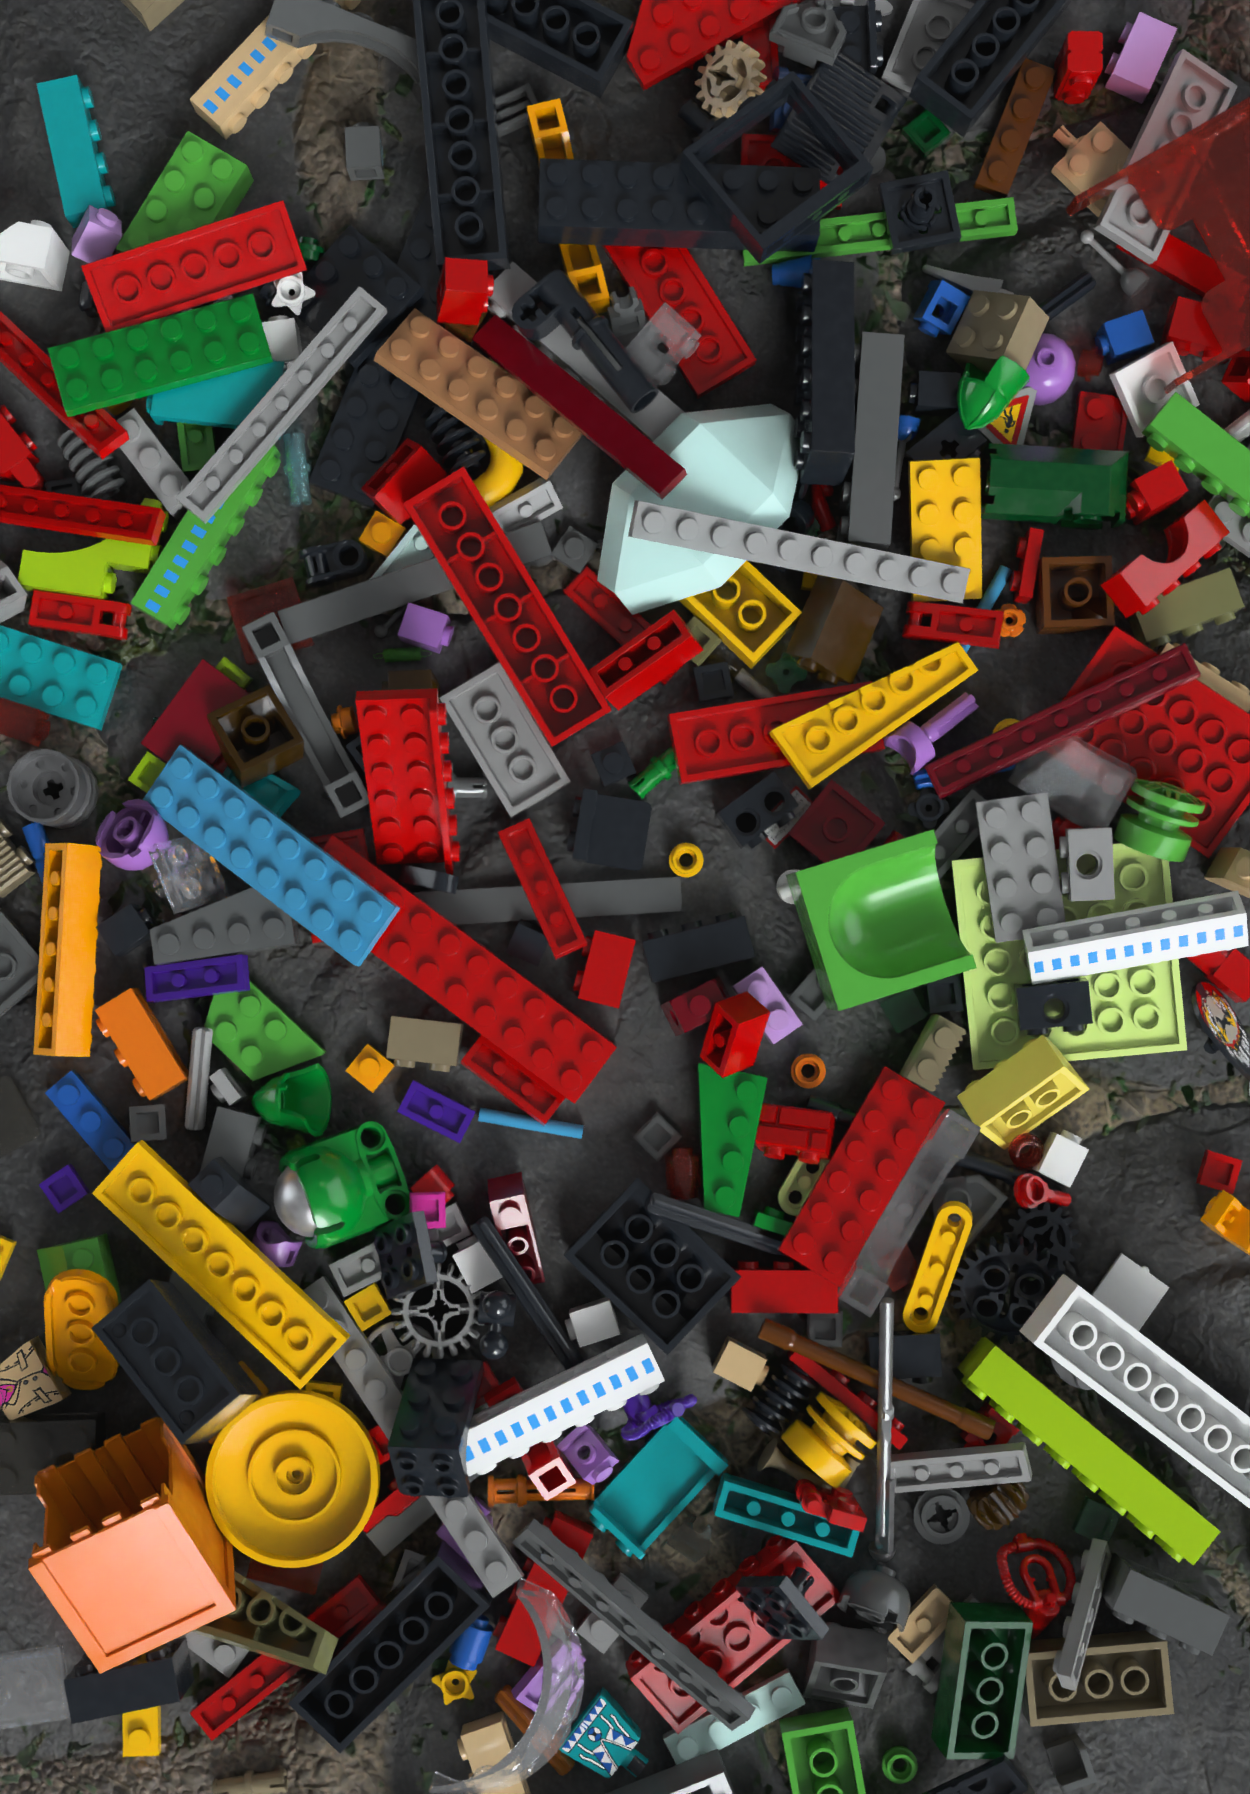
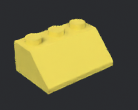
M1042 1034L1040 1037L1026 1042L1022 1050L1009 1059H1004L997 1063L994 1070L983 1078L968 1084L965 1091L960 1093L957 1098L975 1127L1005 1150L1087 1092L1089 1088L1059 1049Z

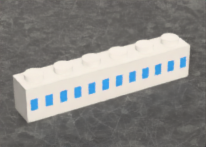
M1238 890L1022 930L1026 962L1032 985L1249 946L1247 915Z
M643 1333L473 1415L468 1431L466 1448L468 1476L475 1473L478 1475L486 1474L492 1471L498 1462L508 1457L511 1459L521 1457L529 1451V1447L541 1441L543 1443L554 1441L562 1435V1431L574 1425L576 1427L584 1426L595 1418L594 1415L604 1410H617L627 1403V1399L637 1394L647 1395L654 1392L665 1379Z

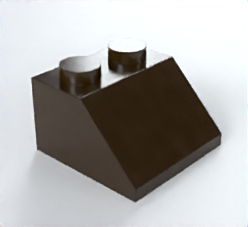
M270 684L207 714L208 722L223 758L241 788L304 758V740Z

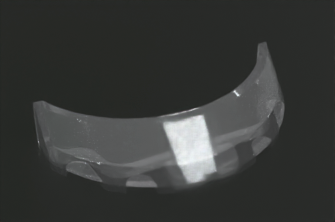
M522 1578L519 1579L516 1588V1595L525 1606L535 1625L543 1657L541 1695L535 1715L525 1734L501 1761L494 1766H481L467 1780H455L439 1772H434L429 1793L484 1794L510 1787L542 1768L565 1742L571 1731V1723L577 1717L582 1702L584 1662L579 1636L563 1608V1604L553 1592Z

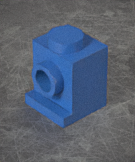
M944 280L930 281L927 286L929 289L913 318L921 322L918 329L931 337L936 338L938 333L940 335H951L970 296ZM937 305L939 307V315L934 317L932 312Z

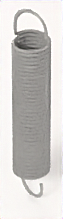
M728 665V667L730 666V667L733 668L735 671L737 670V669L734 668L733 666ZM744 668L734 678L739 685L757 699L776 697Z

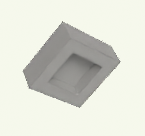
M220 1068L209 1076L213 1082L210 1088L221 1103L227 1101L229 1105H234L247 1096L227 1068Z

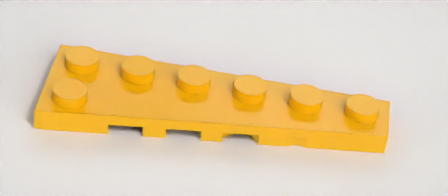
M957 642L878 681L859 688L844 697H840L827 705L776 727L769 734L809 790L976 673L978 669L960 643Z

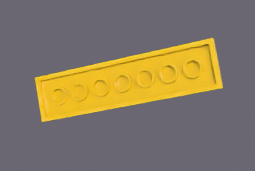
M140 1140L92 1194L301 1390L351 1335L231 1222L216 1213L188 1185L189 1183L147 1143Z

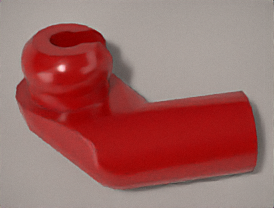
M812 484L810 487V503L814 516L821 527L820 530L824 532L837 525L826 501L827 497H831L834 494V489L832 485Z

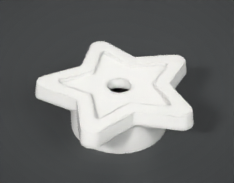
M302 272L273 281L277 293L271 304L273 307L288 306L295 315H300L303 302L314 297L315 291L303 284ZM290 290L295 291L293 296L289 295Z

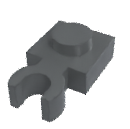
M633 286L629 287V294L621 298L617 297L615 291L611 292L610 299L613 306L608 307L607 310L610 329L613 334L619 337L646 329L644 307L641 298L638 299L635 288Z

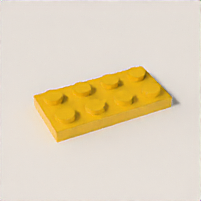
M980 458L908 461L910 556L969 568L970 572L964 599H981ZM911 593V601H947Z

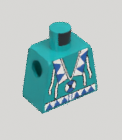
M604 1687L599 1690L564 1735L559 1745V1750L605 1778H610L620 1765L637 1777L648 1763V1759L634 1748L640 1740L641 1729Z

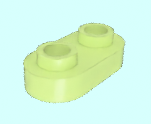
M797 1157L777 1196L780 1207L786 1213L797 1216L829 1160L820 1159L818 1170L815 1173H809L806 1169L807 1163L799 1161ZM794 1190L801 1193V1200L798 1203H791L788 1198L790 1192Z

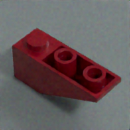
M522 1172L487 1179L489 1203L496 1230L533 1284L545 1282Z

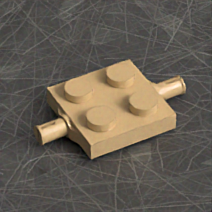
M1101 121L1088 134L1078 139L1062 125L1054 133L1053 137L1067 151L1065 156L1053 167L1051 173L1099 218L1129 155L1130 149Z

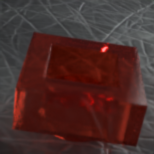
M903 1243L874 1260L892 1292L913 1282L918 1264L907 1244Z

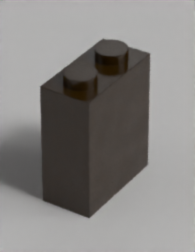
M817 575L786 653L798 660L796 663L798 667L809 672L819 673L817 679L833 686H836L838 682L852 685L884 608L842 579Z

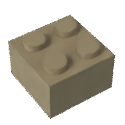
M974 290L946 353L964 370L966 363H972L978 369L988 374L1000 356L1011 359L1026 370L1049 317L1030 296Z

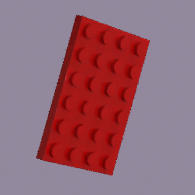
M1114 625L1062 701L1160 654ZM1194 679L1045 750L1124 803H1126L1128 796H1140L1131 790L1134 779L1161 781L1172 784L1205 802L1203 813H1189L1198 818V826H1180L1179 829L1192 837L1190 846L1208 858L1250 803V713L1198 679Z

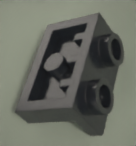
M867 0L864 6L833 7L832 9L838 21H842L847 31L845 41L839 52L875 76L877 68L882 67L883 47L882 45H877L876 32H881L882 15L881 10H875V0Z

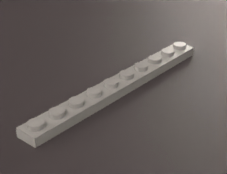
M637 500L634 502L628 537L963 603L970 572L969 568Z
M322 1276L303 1291L351 1335L333 1356L389 1440L403 1391L364 1332H361L328 1278ZM470 1492L464 1498L426 1496L492 1598L524 1576V1573Z

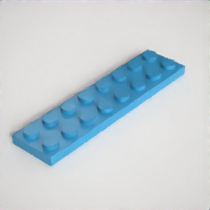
M179 745L143 798L144 801L149 802L155 808L162 819L355 966H361L400 909L399 906L184 745Z

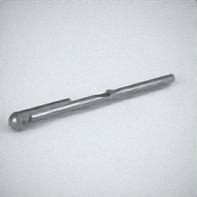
M889 1297L880 1299L875 1541L868 1546L870 1555L880 1562L890 1560L896 1552V1546L894 1545L895 1479H891L892 1419L894 1418V1407L892 1404L894 1299Z

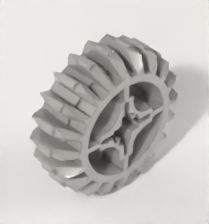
M435 1263L438 1282L433 1284V1296L429 1303L410 1306L415 1292L405 1295V1297L393 1299L396 1302L403 1303L402 1308L391 1310L392 1315H402L403 1317L402 1321L393 1324L394 1329L406 1327L408 1331L400 1337V1340L405 1342L412 1336L415 1341L411 1345L410 1350L413 1352L418 1349L420 1343L426 1345L423 1351L424 1357H429L431 1347L437 1348V1358L442 1359L444 1357L443 1347L448 1346L451 1355L456 1356L458 1354L455 1346L457 1342L460 1341L461 1345L468 1349L470 1344L465 1336L469 1334L476 1339L480 1336V1333L473 1329L472 1326L474 1323L478 1324L476 1311L479 1312V1305H476L475 1299L480 1298L481 1291L474 1294L471 1293L469 1289L471 1285H467L463 1281L464 1278L461 1272L458 1277L452 1275L455 1269L454 1263L449 1264L447 1273L441 1272V1263ZM444 1280L457 1285L464 1292L468 1303L450 1302L445 1297ZM437 1291H440V1300L445 1301L444 1305L448 1304L449 1308H458V1310L444 1313L441 1320V1329L438 1327V1320L434 1319L435 1314L431 1316L430 1312L420 1311L421 1309H429V1307L435 1306L438 1299ZM469 1314L462 1330L453 1337L445 1339L447 1319L454 1315ZM418 1316L430 1319L434 1326L435 1339L421 1334L413 1325L411 1317Z

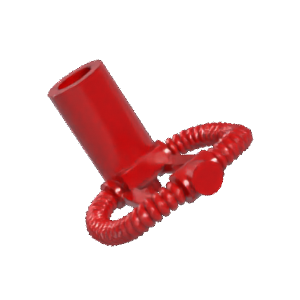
M1020 1533L1013 1537L1012 1542L1004 1544L998 1549L996 1556L997 1566L1006 1592L1015 1603L1024 1607L1022 1610L1033 1621L1031 1639H1034L1058 1615L1061 1607L1071 1600L1076 1576L1071 1561L1064 1554V1551L1058 1548V1545H1055L1053 1542L1051 1543L1050 1540L1034 1539L1027 1537L1026 1533ZM1034 1549L1050 1552L1063 1568L1066 1577L1065 1589L1063 1592H1060L1054 1569L1050 1562L1041 1555L1030 1554L1024 1557L1019 1566L1020 1576L1030 1598L1022 1596L1017 1591V1588H1015L1014 1582H1012L1007 1556L1014 1552L1017 1554L1030 1552ZM1038 1563L1044 1568L1047 1575L1046 1581L1049 1582L1050 1588L1036 1590L1033 1583L1035 1578H1031L1028 1573V1564Z

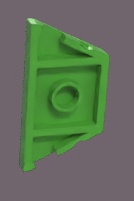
M250 979L249 991L213 995L204 1027L212 1029V1043L252 1081L325 1054L326 1050Z

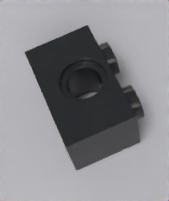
M1085 977L1034 985L1032 983L1014 984L1018 1027L1020 1031L1027 1030V1035L1048 1034V1028L1062 1026L1064 1032L1085 1030L1084 1024L1093 1023L1089 981ZM1052 998L1060 999L1063 1003L1061 1013L1056 1016H1048L1044 1013L1045 1003Z

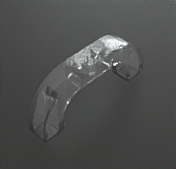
M947 1109L939 1117L926 1136L843 1281L838 1293L839 1299L871 1318L889 1287L887 1284L888 1278L905 1245L947 1174L959 1159H964L981 1127L951 1109Z

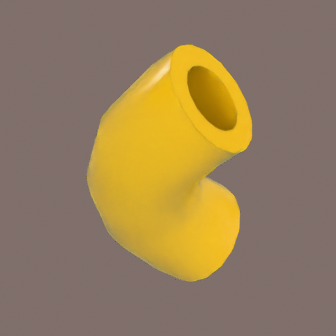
M483 437L490 451V464L482 475L472 481L488 507H491L512 494L523 474V464Z

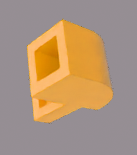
M1225 1190L1219 1191L1217 1196H1214L1207 1204L1205 1213L1200 1221L1225 1240L1250 1255V1210L1245 1208L1234 1196Z

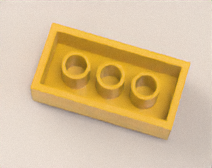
M747 560L721 587L678 600L716 634L750 669L799 620L802 613Z

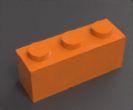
M130 988L95 1009L99 1017L96 1019L97 1026L105 1037L111 1036L117 1046L114 1049V1053L123 1067L129 1066L135 1078L132 1079V1083L141 1097L147 1096L149 1100L158 1099L188 1080L189 1071L139 988Z

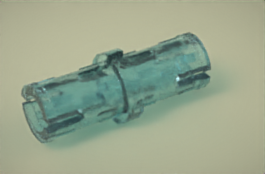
M290 433L283 435L286 465L283 469L285 476H288L291 506H302L301 502H304L305 506L312 504L308 474L311 473V465L307 463L305 434L293 433V438H291Z

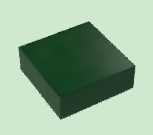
M926 109L903 127L901 131L902 135L922 158L926 157L944 142L951 133L940 119Z

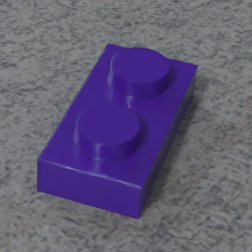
M415 1080L412 1081L397 1111L458 1143H461L476 1113L475 1110Z

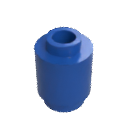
M481 1614L450 1645L449 1652L451 1656L449 1661L453 1665L464 1670L474 1671L477 1665L483 1662L494 1630L489 1624V1618Z

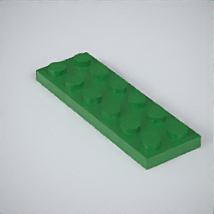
M253 293L48 348L63 406L68 417L273 362Z

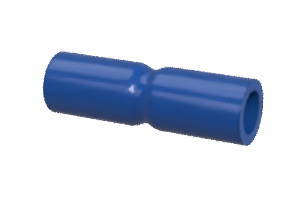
M35 822L24 826L22 830L31 855L35 859V866L43 885L45 843L50 842L44 825Z

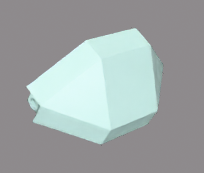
M772 404L681 413L653 443L685 468L687 475L663 500L627 470L612 483L597 581L614 592L632 615L719 588L746 562L743 559L628 537L635 500L778 529L790 517L799 470L794 469V456L796 448H800V438H795L794 436L795 420L791 414Z

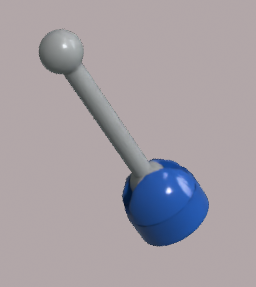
M899 415V447L896 459L894 501L898 500L901 496L899 483L906 443L912 441L919 431L920 419L912 416Z

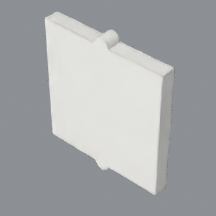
M1120 1253L1091 1295L1139 1331L1169 1287L1150 1274L1148 1267H1140Z

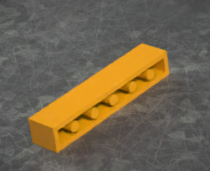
M45 843L33 1055L90 1057L92 1011L94 1008V976L96 973V940L98 938L96 926L98 923V905L100 903V870L102 868V859L99 853L101 848L99 846L75 843Z

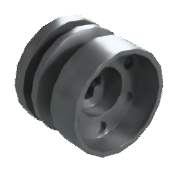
M48 749L30 751L18 759L9 773L7 782L9 801L17 813L29 821L59 829L75 827L88 819L96 807L99 794L97 780L88 766L78 759ZM58 785L63 786V789L59 791ZM58 791H59V796H60L59 798H58V797H55V795H54V794L57 793Z

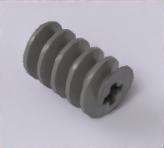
M71 429L58 438L57 444L63 449L64 458L70 461L69 468L72 472L76 473L75 479L77 483L83 485L81 491L85 497L109 500L126 484L124 478H113L120 472L118 466L107 467L114 459L112 454H109L102 460Z

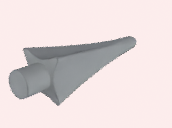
M930 265L922 267L924 273L944 280L972 296L974 290L1014 294L1002 289L1004 280L957 273Z

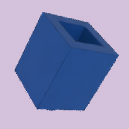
M1143 310L1103 323L1095 337L1096 349L1101 357H1105L1107 365L1145 353L1154 343Z

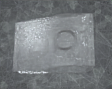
M1073 736L1018 762L1008 781L1027 794L1047 792L1049 808L1083 828L1108 827L1135 781L1137 772L1136 768Z

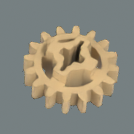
M727 40L726 48L716 45V54L714 56L705 55V59L708 62L706 67H698V71L703 76L695 81V85L702 89L697 93L696 98L703 102L702 108L718 119L724 116L727 118L731 117L747 98L755 97L756 94L761 95L764 92L759 87V84L767 80V76L760 72L766 64L759 59L760 53L742 41L736 44L731 40Z

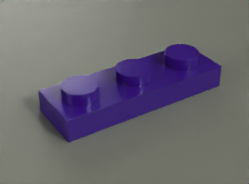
M243 954L144 967L146 1000L151 1003L250 990L248 956Z

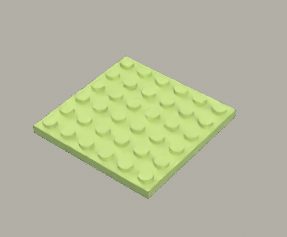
M1113 843L1115 899L1071 902L1068 900V893L1062 894L1066 922L1172 903L1169 861L1141 853L1122 843ZM1055 849L1061 885V872H1067L1066 858H1060L1059 849ZM1084 854L1078 858L1076 866L1081 874H1088L1094 870L1096 862L1091 854ZM983 857L951 860L959 938L967 951L973 954L977 967L963 972L973 1070L994 1068L1000 1061L1009 1059L1022 1050L1024 1044L1029 1040L1041 1036L1027 1035V1030L1020 1031L1018 1027L1014 984L1032 982L1026 962L1023 939L1000 943L995 942ZM1179 959L1073 977H1085L1089 981L1093 1023L1084 1024L1085 1030L1064 1032L1062 1026L1048 1028L1049 1033L1043 1034L1059 1049L1067 1061L1187 1050ZM1057 998L1049 999L1044 1005V1013L1048 1016H1056L1063 1009L1062 1001Z

